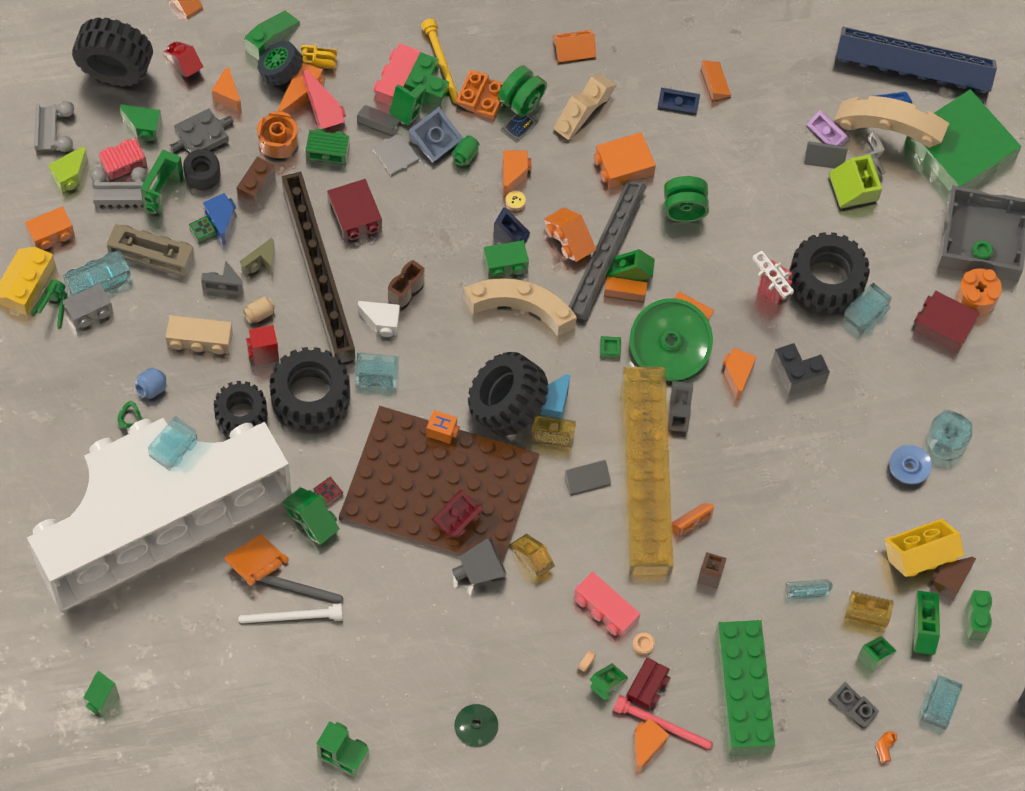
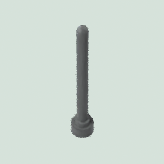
M267 575L260 580L264 583L336 603L343 602V596L340 594L272 575Z

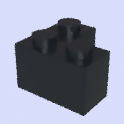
M795 343L775 349L772 360L788 395L827 382L830 371L822 354L802 360Z

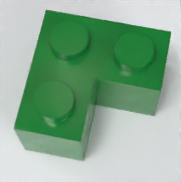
M420 52L405 82V88L411 92L419 84H422L426 87L423 103L442 109L449 95V81L436 77L439 70V59Z
M300 487L281 502L290 518L300 523L310 539L320 545L340 529L336 523L338 521L336 516L331 511H328L326 508L327 502L320 494L316 495L313 491Z
M329 721L316 743L318 758L357 777L369 756L367 744L359 739L354 741L349 738L347 727L339 722L334 724Z

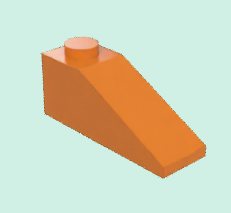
M302 63L299 73L291 80L277 111L291 115L309 101V96L301 71L308 70L324 86L323 69Z

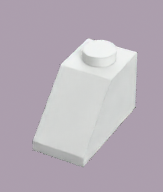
M358 301V314L376 334L384 337L397 336L400 305Z

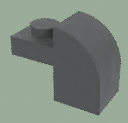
M672 381L667 430L688 432L693 383Z

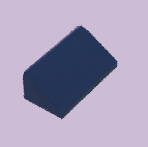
M661 87L658 107L697 114L700 94Z

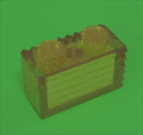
M537 415L532 426L531 442H536V444L544 443V445L552 444L557 447L561 446V448L564 446L571 449L576 421Z
M852 591L847 602L845 618L887 628L891 619L894 601L885 600L884 597L881 599L880 596L877 598L876 596L872 597V595L868 596L867 594L864 595L863 593L860 594L859 592L855 593V591Z

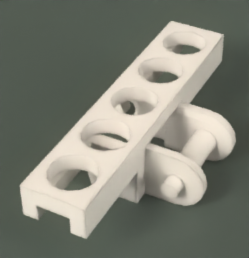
M763 251L753 255V261L761 269L758 276L767 275L772 281V284L768 287L771 291L773 287L776 288L784 299L788 295H792L794 290L786 281L790 273L784 272L781 268L782 263H776L774 266ZM761 256L764 261H759L757 257ZM774 271L777 273V276L772 277L769 274V272L773 273ZM782 287H785L788 292H783Z

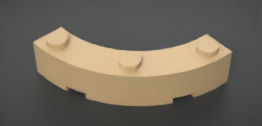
M869 96L868 99L862 100L859 97H854L842 101L834 119L836 123L848 131L858 128L891 130L909 136L929 148L942 142L949 125L947 121L930 111L924 113L917 110L914 104L877 96Z
M491 279L464 287L463 299L473 315L485 310L495 309L498 306L511 307V309L527 313L531 312L539 316L554 331L557 337L576 327L577 317L566 303L552 292L536 284L516 279Z

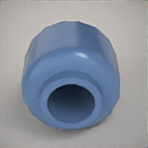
M148 368L136 377L135 389L141 397L151 399L166 389V375L161 370Z

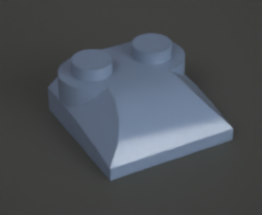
M440 107L436 108L407 131L410 140L419 146L432 163L463 138Z

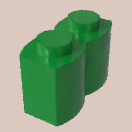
M974 590L967 602L966 612L969 620L966 624V634L968 639L984 641L991 629L992 618L989 611L992 606V596L989 591Z

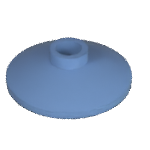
M903 445L892 453L889 466L897 480L905 484H918L929 476L932 463L929 455L922 448L915 445ZM910 465L913 469L909 470L906 468V466Z

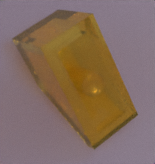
M527 533L510 544V548L528 572L537 578L546 575L550 569L555 567L546 546Z

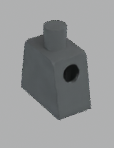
M491 537L461 555L462 565L452 569L457 581L468 576L471 584L507 575Z

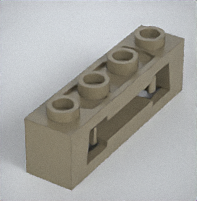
M115 224L107 242L108 254L182 276L187 275L194 258L193 246L187 242L173 241L167 236H156L149 231H139L125 224Z

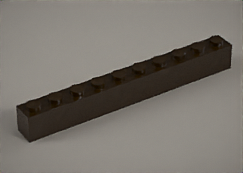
M302 172L282 176L283 191L333 357L337 356L341 363L355 360L354 343Z

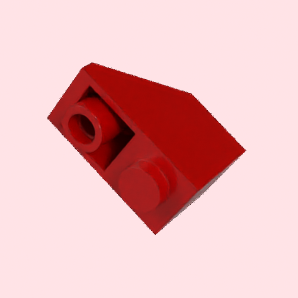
M176 41L167 46L168 49L163 51L179 74L185 77L204 67L194 47Z

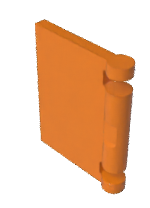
M260 534L225 556L224 560L246 580L248 585L252 586L255 584V580L260 581L281 567L282 563L286 564L289 558Z

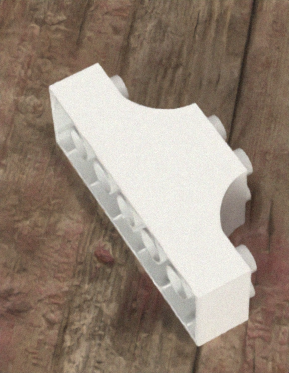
M164 418L152 422L151 419H143L129 428L128 435L116 441L108 437L95 442L89 449L90 453L84 456L89 472V483L81 504L70 517L60 522H57L54 518L40 522L33 528V535L27 537L37 569L58 610L62 612L280 504L292 493L289 464L266 423L263 422L255 427L252 423H244L231 431L230 439L224 442L208 443L191 440L178 434L166 423Z

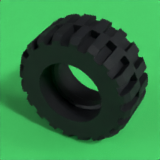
M98 17L82 24L72 49V56L75 64L81 68V71L89 74L93 79L96 78L102 83H110L113 86L120 85V87L138 84L145 78L153 56V47L145 34H141L139 29L131 27L130 24L122 23L117 19H101Z
M826 232L819 233L818 237L812 235L808 237L807 241L803 240L800 243L799 248L794 252L789 271L792 272L790 280L793 281L791 284V288L794 290L793 293L797 292L796 298L800 302L803 300L805 302L804 306L816 308L815 311L820 313L821 310H824L827 314H833L834 310L843 312L846 307L851 308L855 305L856 301L860 300L868 281L870 269L868 268L869 260L865 257L866 253L863 248H858L856 241L853 240L851 242L848 240L849 237L845 235L842 237L837 236V233L831 232V235H826ZM819 262H832L845 271L848 279L838 284L824 283L814 276L810 267Z
M303 347L302 351L299 352L296 349L290 351V356L284 355L280 358L281 364H275L273 373L270 375L271 403L278 417H283L284 423L287 425L293 423L294 428L299 430L301 427H305L306 431H312L314 427L321 430L324 429L325 424L331 426L335 423V418L340 419L344 415V410L349 405L350 379L345 365H341V360L337 356L332 357V352L327 350L321 352V349L314 347V350H308V347ZM308 376L321 378L330 386L329 392L323 398L310 402L297 399L291 394L290 388L297 380Z
M518 352L498 354L494 356L493 360H488L485 363L486 365L479 369L477 377H474L473 385L469 388L468 392L470 395L468 397V406L471 415L477 422L497 435L508 436L525 430L527 425L532 424L535 421V417L540 415L542 412L541 408L547 401L545 397L549 391L547 387L548 380L543 369Z

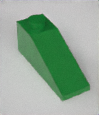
M286 10L263 21L244 37L245 50L259 60L261 54L269 46L276 44V42H281L300 24V21Z
M918 590L913 637L914 652L935 655L940 638L939 593Z

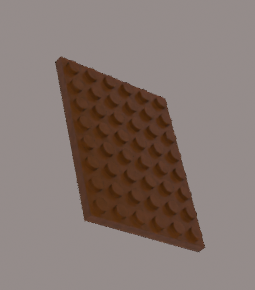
M379 405L339 514V520L456 556L463 555L485 539L491 537L504 564L540 453L460 429L457 438L453 437L451 444L426 437V428L429 420ZM463 489L476 505L481 504L484 508L479 512L481 515L473 523L469 522L465 526L466 531L460 537L447 538L431 519L459 490Z

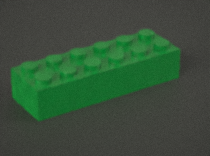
M762 620L718 622L716 638L728 755L773 753L775 737Z

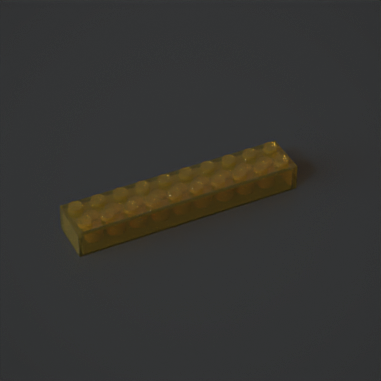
M623 367L622 397L629 575L672 574L673 543L665 367Z

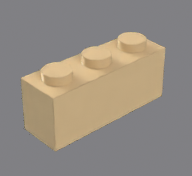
M169 315L166 333L167 347L175 350L182 348L191 349L195 352L212 351L215 354L229 353L233 333L232 322Z

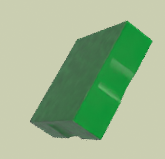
M971 89L934 112L935 115L949 123L941 143L929 148L909 136L905 140L915 153L934 170L938 179L949 191L952 185L971 189L987 175L997 172L1015 160L1022 147Z

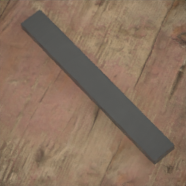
M627 181L596 246V250L569 304V308L578 319L586 320L647 188L644 182Z

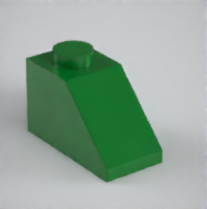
M120 105L122 119L137 138H141L144 141L158 140L162 123L161 110Z
M640 249L615 256L606 277L634 281L652 278L655 259Z
M98 671L83 698L86 705L85 708L91 714H98L103 718L120 697L116 683Z

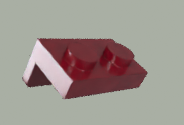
M462 489L431 520L447 538H458L466 531L465 526L469 522L473 523L480 517L481 514L479 512L484 507L481 504L476 505Z

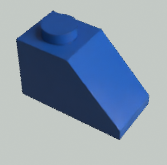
M222 193L203 202V209L205 215L208 216L214 226L218 238L224 244L227 241L235 219L234 210L236 206L232 198L228 199L226 194Z

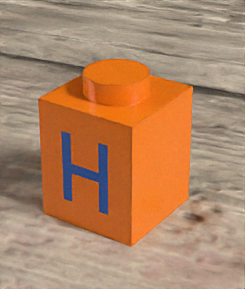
M433 410L426 428V437L451 444L452 438H457L460 426L457 425V417Z

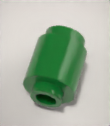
M470 135L462 138L452 152L453 161L460 166L468 165L479 150L478 146L480 144L478 140Z

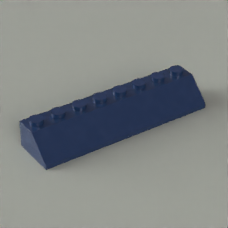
M843 26L836 52V58H839L841 62H859L858 65L863 67L877 66V69L881 71L895 70L900 75L908 76L913 74L922 80H928V78L936 79V82L940 84L954 83L956 87L962 89L972 87L980 93L991 92L997 71L996 60Z

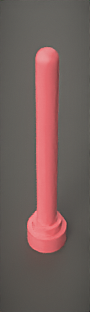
M619 695L613 711L619 714L621 712L624 714L628 712L645 721L650 718L662 729L706 749L713 747V743L710 740L633 706L627 700V697Z

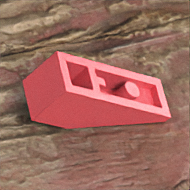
M308 70L301 71L318 128L324 129L345 122L344 117H346L344 107L339 105V102Z

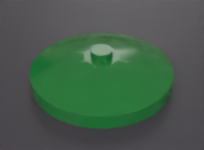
M666 298L649 304L637 315L631 328L630 349L635 362L646 374L661 381H681L693 376L702 369L712 351L713 333L707 317L698 307L682 299Z

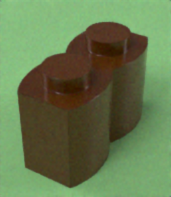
M414 260L405 264L401 274L393 278L388 286V301L400 305V308L405 306L410 301L412 293L417 292L422 287L425 280V268Z

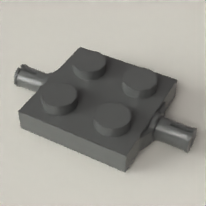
M208 108L174 125L180 140L170 144V149L174 152L184 147L190 153L198 149L209 151L229 141V137L223 127L234 123L231 115L219 120Z

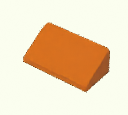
M702 61L701 70L712 101L731 97L720 62Z
M607 276L604 296L645 302L647 282Z
M710 503L698 505L670 523L671 528L677 536H681L711 517L714 505Z

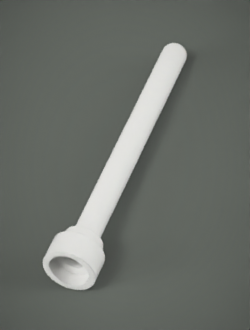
M342 603L333 604V606H329V609L240 615L238 621L240 623H256L326 617L334 619V621H343Z

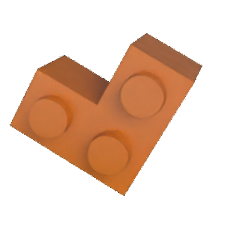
M563 207L544 218L547 234L561 242V250L566 258L577 262L596 250L581 214Z

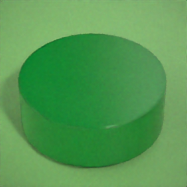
M984 240L977 241L972 248V256L977 259L989 260L993 253L992 245Z

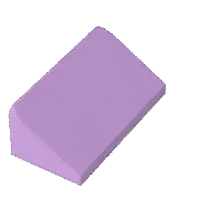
M821 110L806 124L826 144L842 146L850 139Z

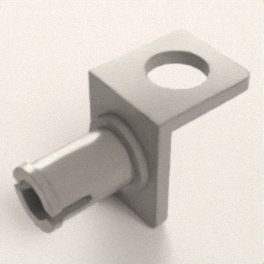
M874 130L868 136L874 151L865 155L871 154L877 175L880 177L885 174V171L878 157L882 155L885 149Z

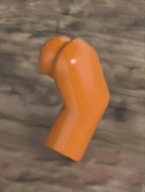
M893 731L885 732L876 743L881 764L892 761L889 749L897 741V734Z

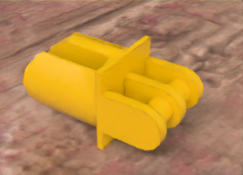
M316 43L314 46H301L303 63L320 68H336L337 49L318 48Z

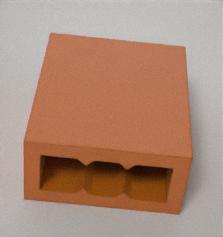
M642 132L596 145V152L593 154L594 161L597 166H600L602 170L600 171L603 182H607L609 189L626 184L627 181H636L655 174L656 164Z

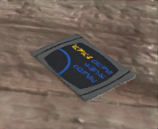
M531 113L524 117L516 114L500 130L518 143L539 122V119Z

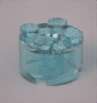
M943 411L934 418L927 433L926 440L930 451L938 458L944 460H951L952 458L962 456L972 438V423L957 412Z

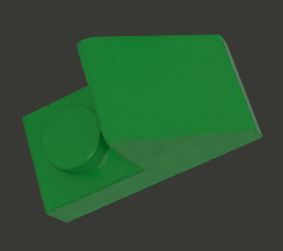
M611 663L592 675L589 679L592 682L590 688L606 701L628 679V676Z

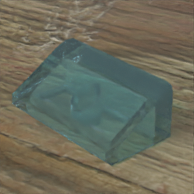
M828 579L786 582L787 597L789 598L829 595L833 587L832 582Z

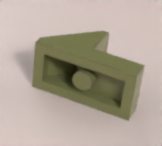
M270 238L239 261L240 271L245 276L256 272L260 265H263L271 275L273 274L274 240Z

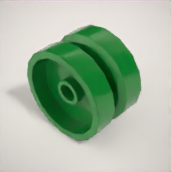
M525 65L519 66L507 77L498 93V100L507 107L511 106V110L520 117L526 116L537 106L547 89V82L538 75L533 76L534 73Z
M680 176L667 181L664 185L665 215L669 219L678 222H693L706 217L709 213V200L707 199L708 183L704 179L694 176Z

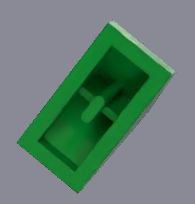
M880 636L864 644L857 658L873 673L896 650L883 636Z

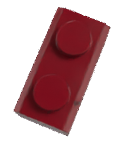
M646 657L626 694L627 700L648 712L651 706L656 707L661 698V695L658 693L661 688L666 689L671 677L668 676L670 669Z

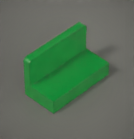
M398 84L394 90L389 113L406 125H410L420 115L426 87L419 84L410 92Z

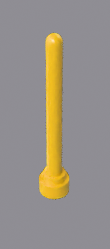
M430 18L423 21L421 27L423 32L430 37L436 57L439 59L444 80L449 81V94L452 102L456 104L458 92L436 34L438 32V25L436 19Z

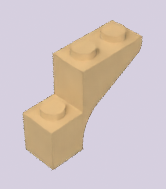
M602 74L591 76L583 92L571 96L553 129L566 139H571L599 105L608 101L616 84Z

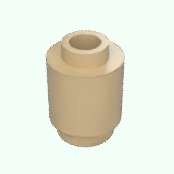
M262 296L247 304L246 308L243 309V313L250 324L253 322L258 323L274 314L273 309H275V306L270 298L266 299L265 296Z

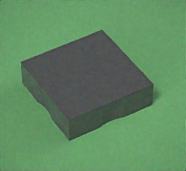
M952 185L947 201L938 267L969 272L973 269H991L1000 279L1018 282L1023 272L1025 260V199L1008 195H993L981 190ZM984 240L992 245L993 253L989 260L977 259L972 256V248L977 241Z

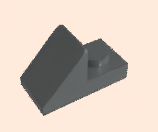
M225 261L223 275H219L216 272L202 273V289L243 294L244 292L243 281L227 261Z

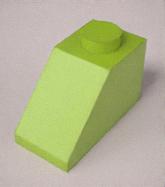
M84 146L48 164L50 175L62 193L74 189L81 182L88 159Z

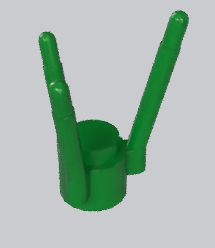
M51 280L31 311V315H34L36 311L41 313L49 300L58 301L60 299L57 327L60 328L64 310L63 300L67 296V293L64 292L65 284L58 280Z

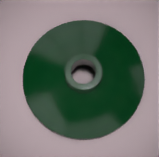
M481 704L468 705L460 710L456 716L454 723L456 735L464 744L472 747L487 745L495 738L498 732V719L495 713L487 706ZM474 720H479L481 724L479 726H475L472 722Z

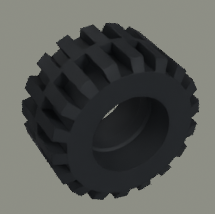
M236 381L237 384L233 385L230 382L227 388L223 386L220 389L221 393L217 392L216 400H214L213 404L216 424L218 427L220 426V430L223 433L227 431V436L230 435L233 429L244 423H252L254 427L263 422L266 423L268 415L266 398L262 390H258V386L255 384L250 386V382L245 381V384H241V381ZM241 403L253 408L250 413L244 416H235L229 412L234 405Z

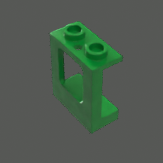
M163 149L140 188L143 206L148 212L163 215L160 192L168 178L181 183L184 177L181 156ZM156 176H157V180H156L154 186L152 187V189H149L150 186L152 185L154 179H155Z

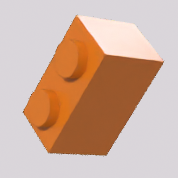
M63 206L25 222L27 232L34 246L39 249H48L53 244L67 241L75 235L73 225Z

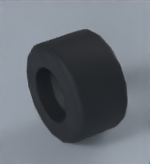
M198 149L186 156L183 162V171L186 182L191 187L207 189L218 182L220 178V164L213 152ZM201 165L210 168L204 173L194 171L196 167Z

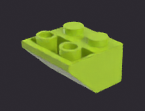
M871 154L851 158L829 172L840 208L879 200L882 186Z

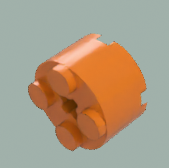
M274 111L265 118L262 117L257 125V135L261 152L272 158L291 157L298 146V127L292 116L285 112Z
M973 269L966 272L957 291V301L979 312V316L987 315L994 309L1001 295V282L996 273L991 269Z

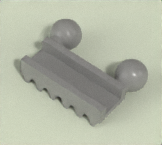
M63 101L59 105L52 103V107H40V104H36L35 150H56L58 148L62 152H68L73 148V140L68 136H62L56 140L57 113L64 117L71 116L74 113V105L70 101Z
M101 167L94 168L90 174L94 182V205L100 207V205L108 207L111 204L113 207H116L117 204H120L124 207L128 204L132 207L136 204L138 207H141L143 201L140 188L148 176L147 171L142 167L134 168L131 177L135 182H104L107 177L106 171Z

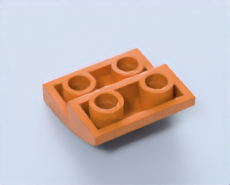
M470 70L456 99V104L475 114L495 120L502 104L498 100V93L503 82L489 79L488 74Z

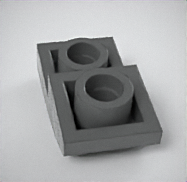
M846 682L842 683L829 698L844 713L863 727H866L880 712L865 696L860 697Z

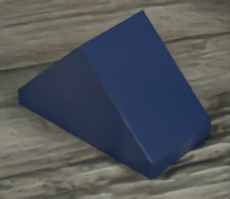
M503 207L494 223L493 237L505 243L522 240L526 242L530 231L506 207Z

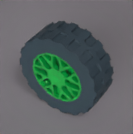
M276 42V44H272L261 54L257 63V69L269 84L274 86L285 84L299 73L303 57L291 42Z

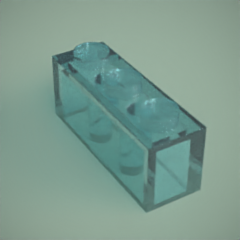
M120 250L109 252L104 257L98 260H91L77 269H70L63 275L64 283L71 296L101 283L104 291L132 279L130 269Z

